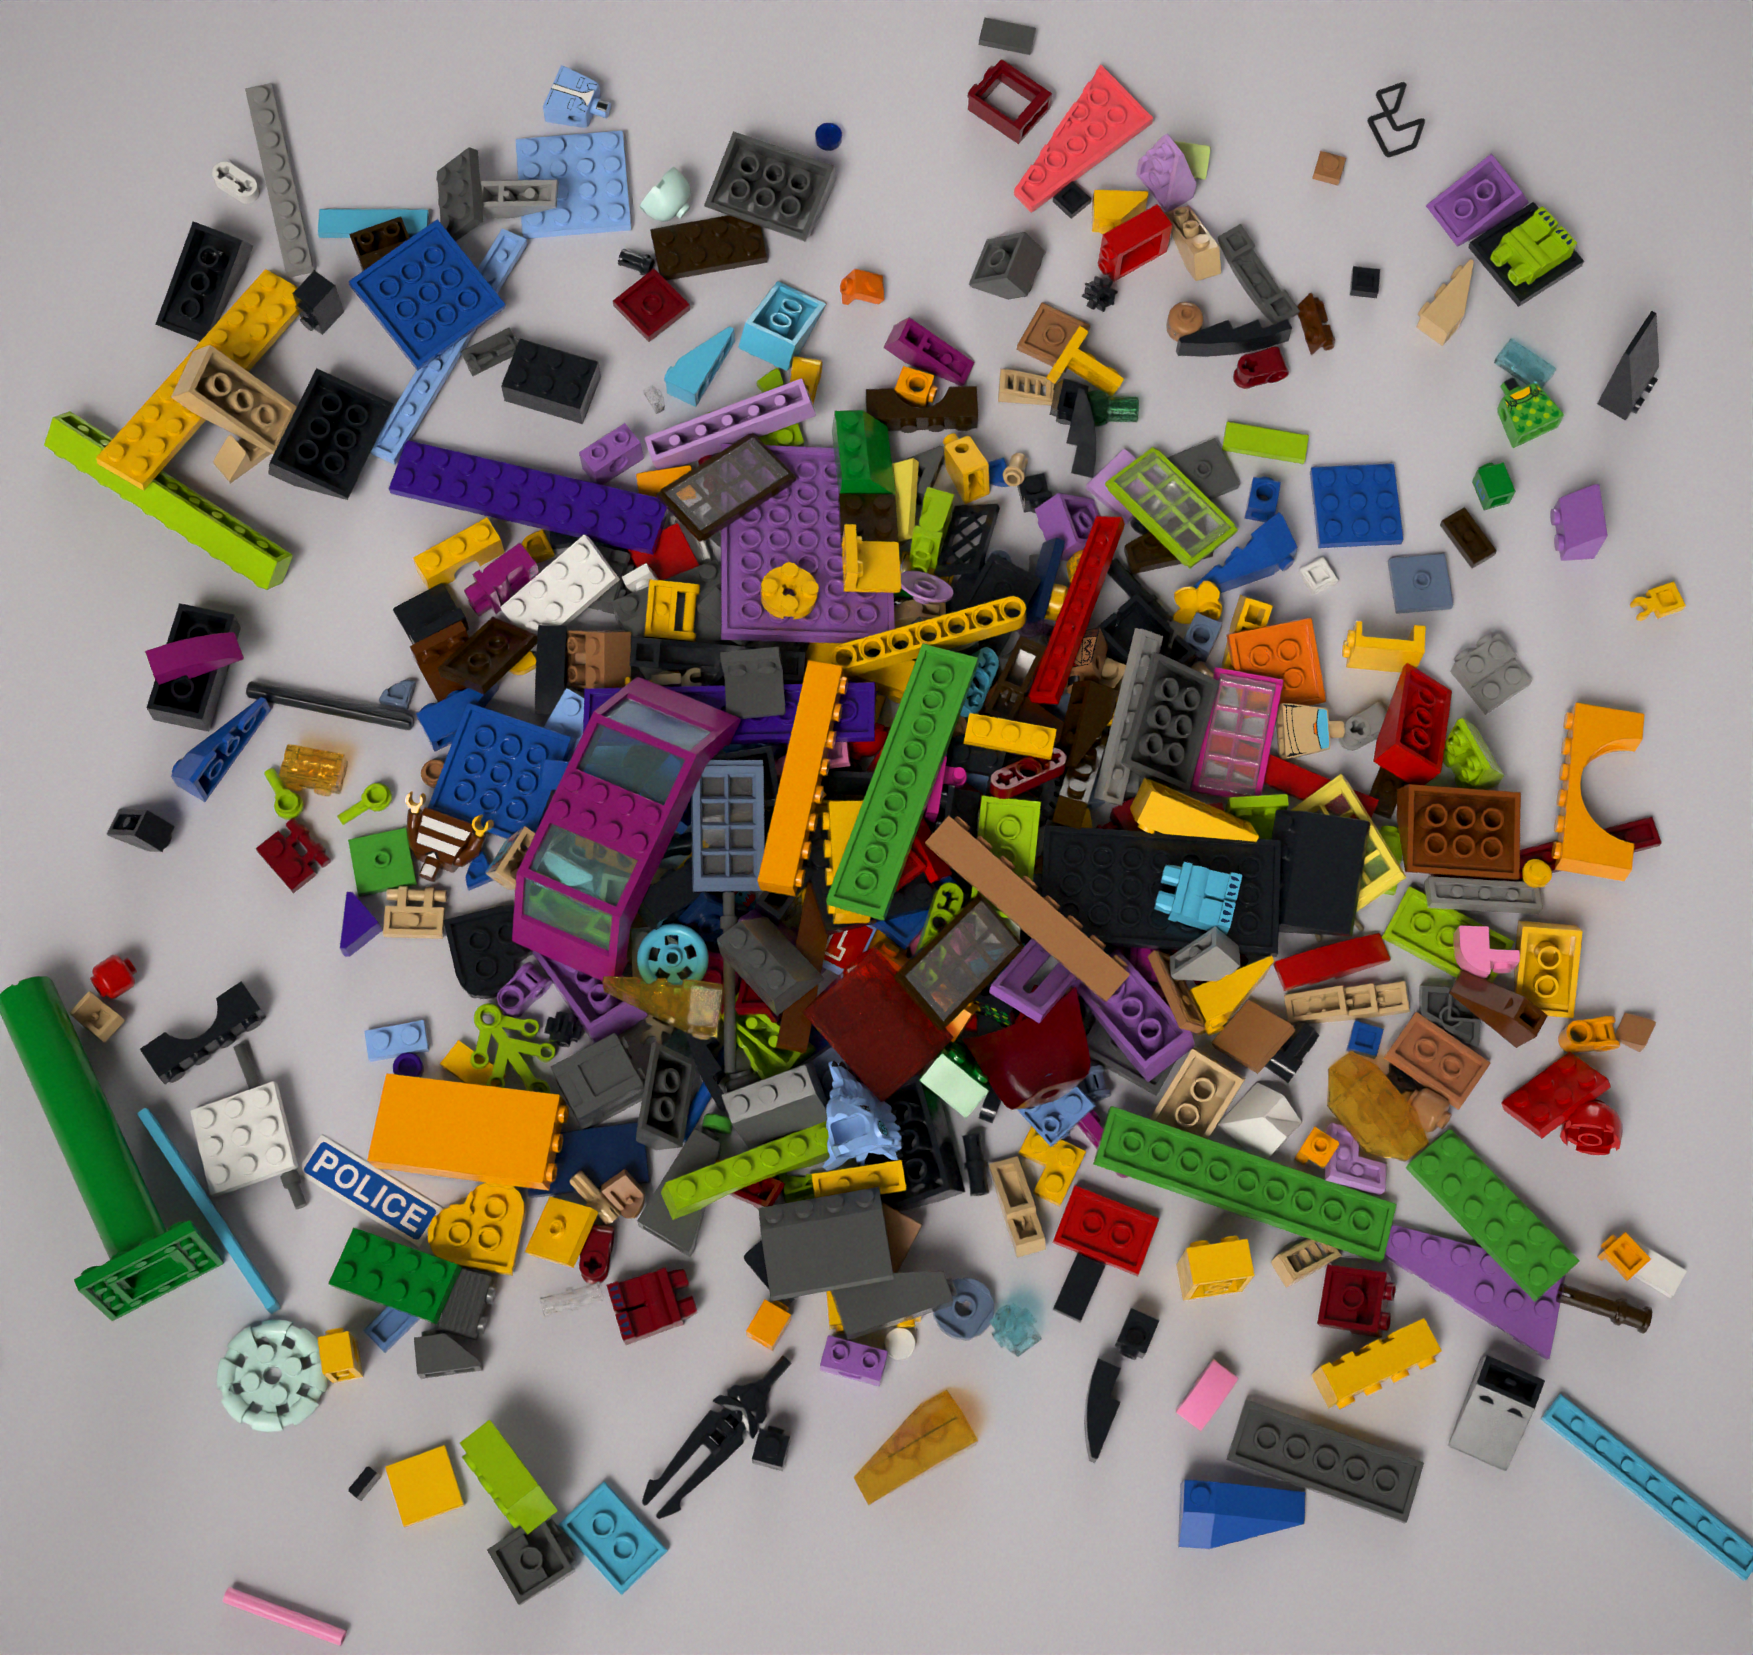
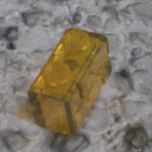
M288 744L279 776L288 789L302 791L303 788L314 789V793L318 795L331 796V793H341L348 761L345 754Z

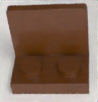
M462 621L410 646L413 658L437 702L446 699L453 691L467 689L463 685L441 677L438 667L469 639Z

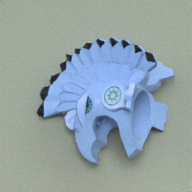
M835 1061L828 1062L833 1078V1090L830 1091V1100L826 1107V1129L829 1134L827 1149L830 1158L822 1167L827 1171L836 1170L851 1158H855V1163L859 1164V1166H864L868 1153L884 1154L894 1161L902 1158L904 1155L900 1149L905 1144L901 1140L904 1132L900 1129L902 1121L896 1119L897 1109L891 1108L890 1100L883 1097L881 1090L874 1089L871 1082H861L859 1076L855 1078L852 1070L847 1069L843 1061L839 1063Z

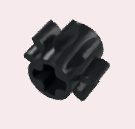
M1095 276L1094 281L1085 283L1086 287L1082 297L1089 300L1086 306L1092 310L1097 308L1105 312V307L1114 305L1115 294L1118 291L1110 288L1113 281L1107 278L1103 280Z
M556 1012L555 1018L549 1017L544 1033L550 1034L548 1041L561 1047H570L571 1041L578 1042L582 1026L576 1025L578 1018L565 1012Z

